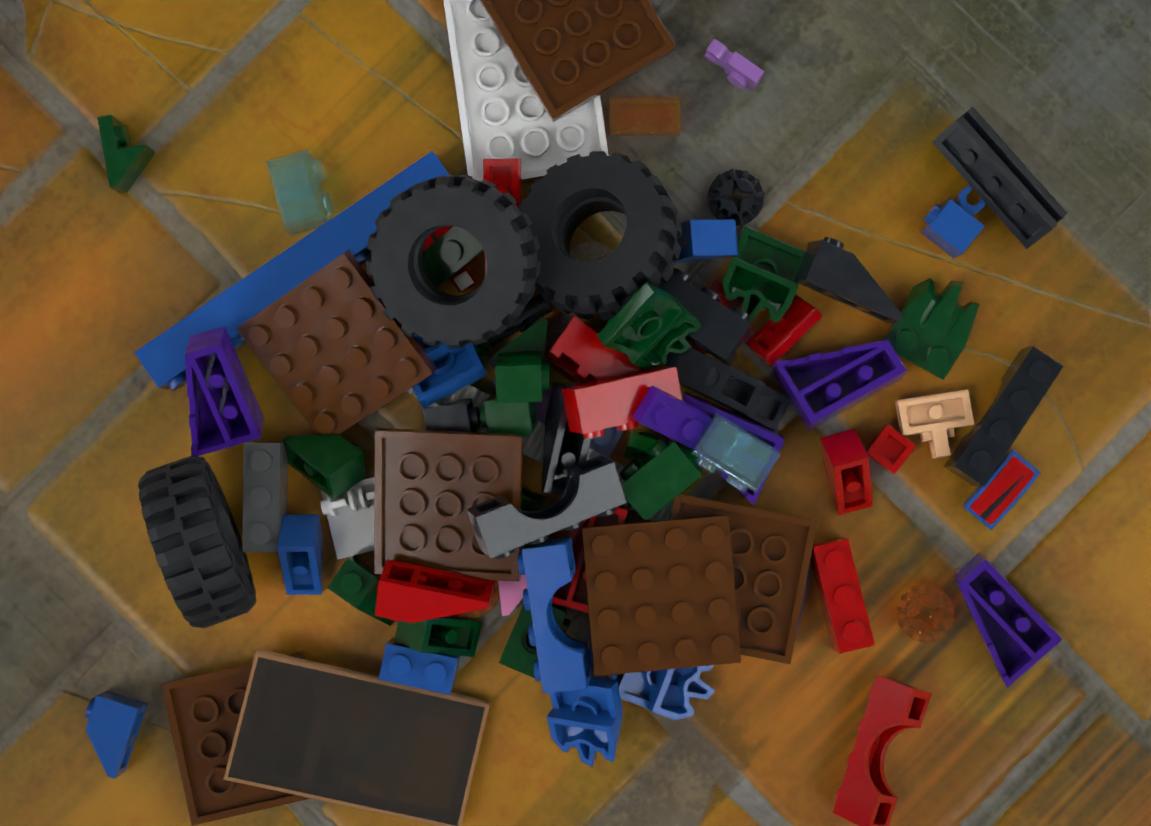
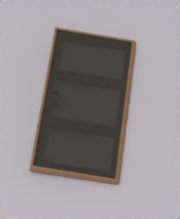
M262 649L256 650V653L253 655L254 661L223 780L438 826H461L485 721L490 709L489 700L453 692L449 695L379 680L378 675Z

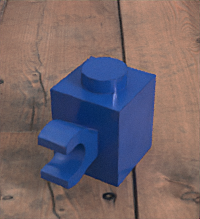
M967 186L958 193L956 203L951 199L942 206L936 203L923 219L927 225L921 233L953 259L963 254L984 228V225L975 219L973 215L980 211L986 203L983 199H980L976 205H970L967 202L966 196L972 190L970 186Z

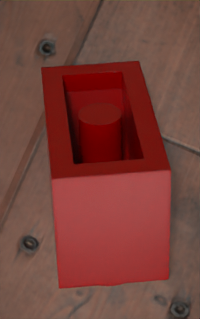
M855 428L820 438L823 465L838 515L872 507L869 457Z

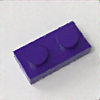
M653 385L633 415L639 423L691 449L695 447L712 420L704 411Z

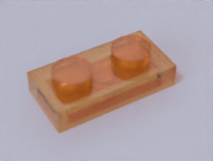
M680 97L609 98V136H680Z

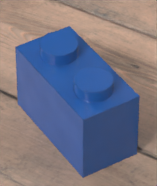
M391 639L386 643L379 680L450 695L454 688L460 656L420 653L396 644L394 639Z

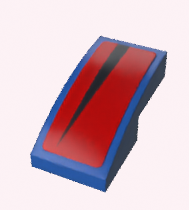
M1012 448L1004 456L985 487L979 486L964 502V508L992 530L1024 495L1038 477L1040 471Z

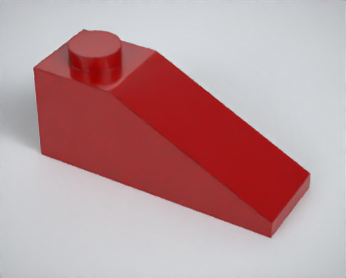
M387 559L378 583L375 616L388 618L393 621L414 623L488 609L495 581Z

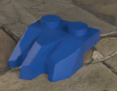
M417 334L413 336L437 368L433 374L412 387L423 408L488 375L473 343L466 344L462 348H448L447 344L442 343L435 347L424 344L423 337Z
M714 665L619 674L617 683L620 697L625 701L648 708L651 712L674 720L693 716L694 709L689 703L690 698L708 700L715 692L713 688L704 683L700 678L701 672L710 671Z
M591 676V681L586 690L549 693L553 708L547 715L551 738L563 752H568L571 747H576L581 761L593 767L597 752H601L606 760L614 762L622 724L623 707L617 680Z

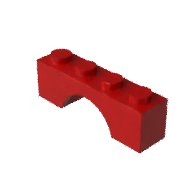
M877 675L875 683L869 691V702L864 717L858 725V735L853 751L847 759V769L842 785L837 790L835 796L836 803L833 814L858 826H889L898 797L891 790L885 778V753L891 741L898 734L905 730L921 728L932 693L896 679Z

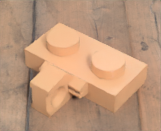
M968 390L895 401L900 434L903 436L920 434L921 441H928L932 459L951 455L948 438L955 437L954 428L974 425Z

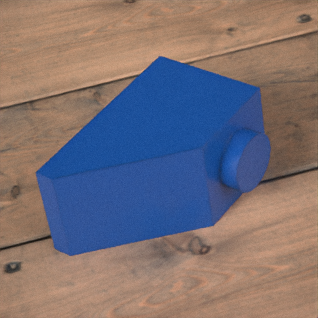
M319 514L283 515L277 548L286 594L320 595L323 593V535Z
M109 690L97 695L96 698L93 697L89 702L85 712V718L89 719L85 731L107 776L115 779L126 772L148 703Z

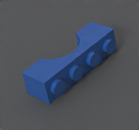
M571 536L549 538L542 543L534 545L527 543L522 548V552L518 553V568L521 575H526L527 588L523 590V601L525 610H531L533 624H529L528 632L531 646H536L538 659L534 660L535 679L537 682L542 683L543 694L586 690L592 678L587 643L570 637L559 627L552 607L554 593L560 587L570 582L576 573Z

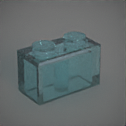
M305 150L266 161L284 228L290 235L317 229L331 220L330 214L335 213V209L329 192L323 193L320 180L325 179V173L319 158L314 159L310 152Z
M715 412L711 422L693 448V454L698 456L695 460L697 464L712 473L715 472L716 468L729 476L726 481L742 492H745L747 488L757 492L780 456L777 449Z

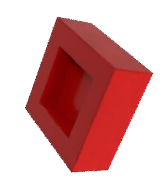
M886 424L865 451L868 457L888 472L896 474L916 445Z

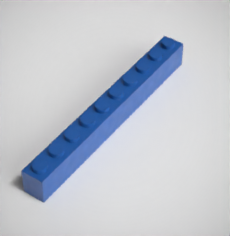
M431 151L134 353L158 388L166 390L171 388L172 391L183 387L187 384L185 352L191 335L226 326L235 350L246 344V341L236 330L240 325L349 249L359 264L363 265L368 260L366 255L371 253V250L367 248L369 235L376 231L375 221L381 211L386 210L390 206V201L396 195L417 183L439 176L450 175L435 153Z

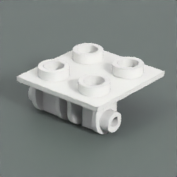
M375 477L361 480L335 500L331 499L321 490L323 501L320 502L321 509L324 515L327 514L337 559L374 551Z

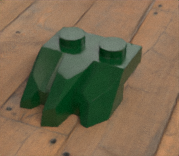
M745 226L737 243L738 256L731 257L723 279L725 298L729 301L734 300L738 296L745 298L742 311L751 317L749 323L761 308L767 309L769 311V318L778 323L791 306L799 284L794 282L806 251Z
M929 278L913 286L899 309L903 315L901 322L893 323L883 340L890 342L897 355L944 380L968 341L980 303L970 301L965 306L959 305L958 299L964 282L951 280L939 294L935 292L934 281Z
M646 282L640 289L634 292L629 302L617 315L607 322L606 327L597 337L604 346L626 354L632 364L650 370L664 366L669 352L682 354L691 348V345L685 340V336L688 333L696 332L703 326L675 297L667 291Z

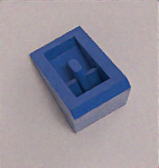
M688 220L682 222V236L677 239L681 247L679 259L676 262L672 261L671 264L738 256L735 220Z

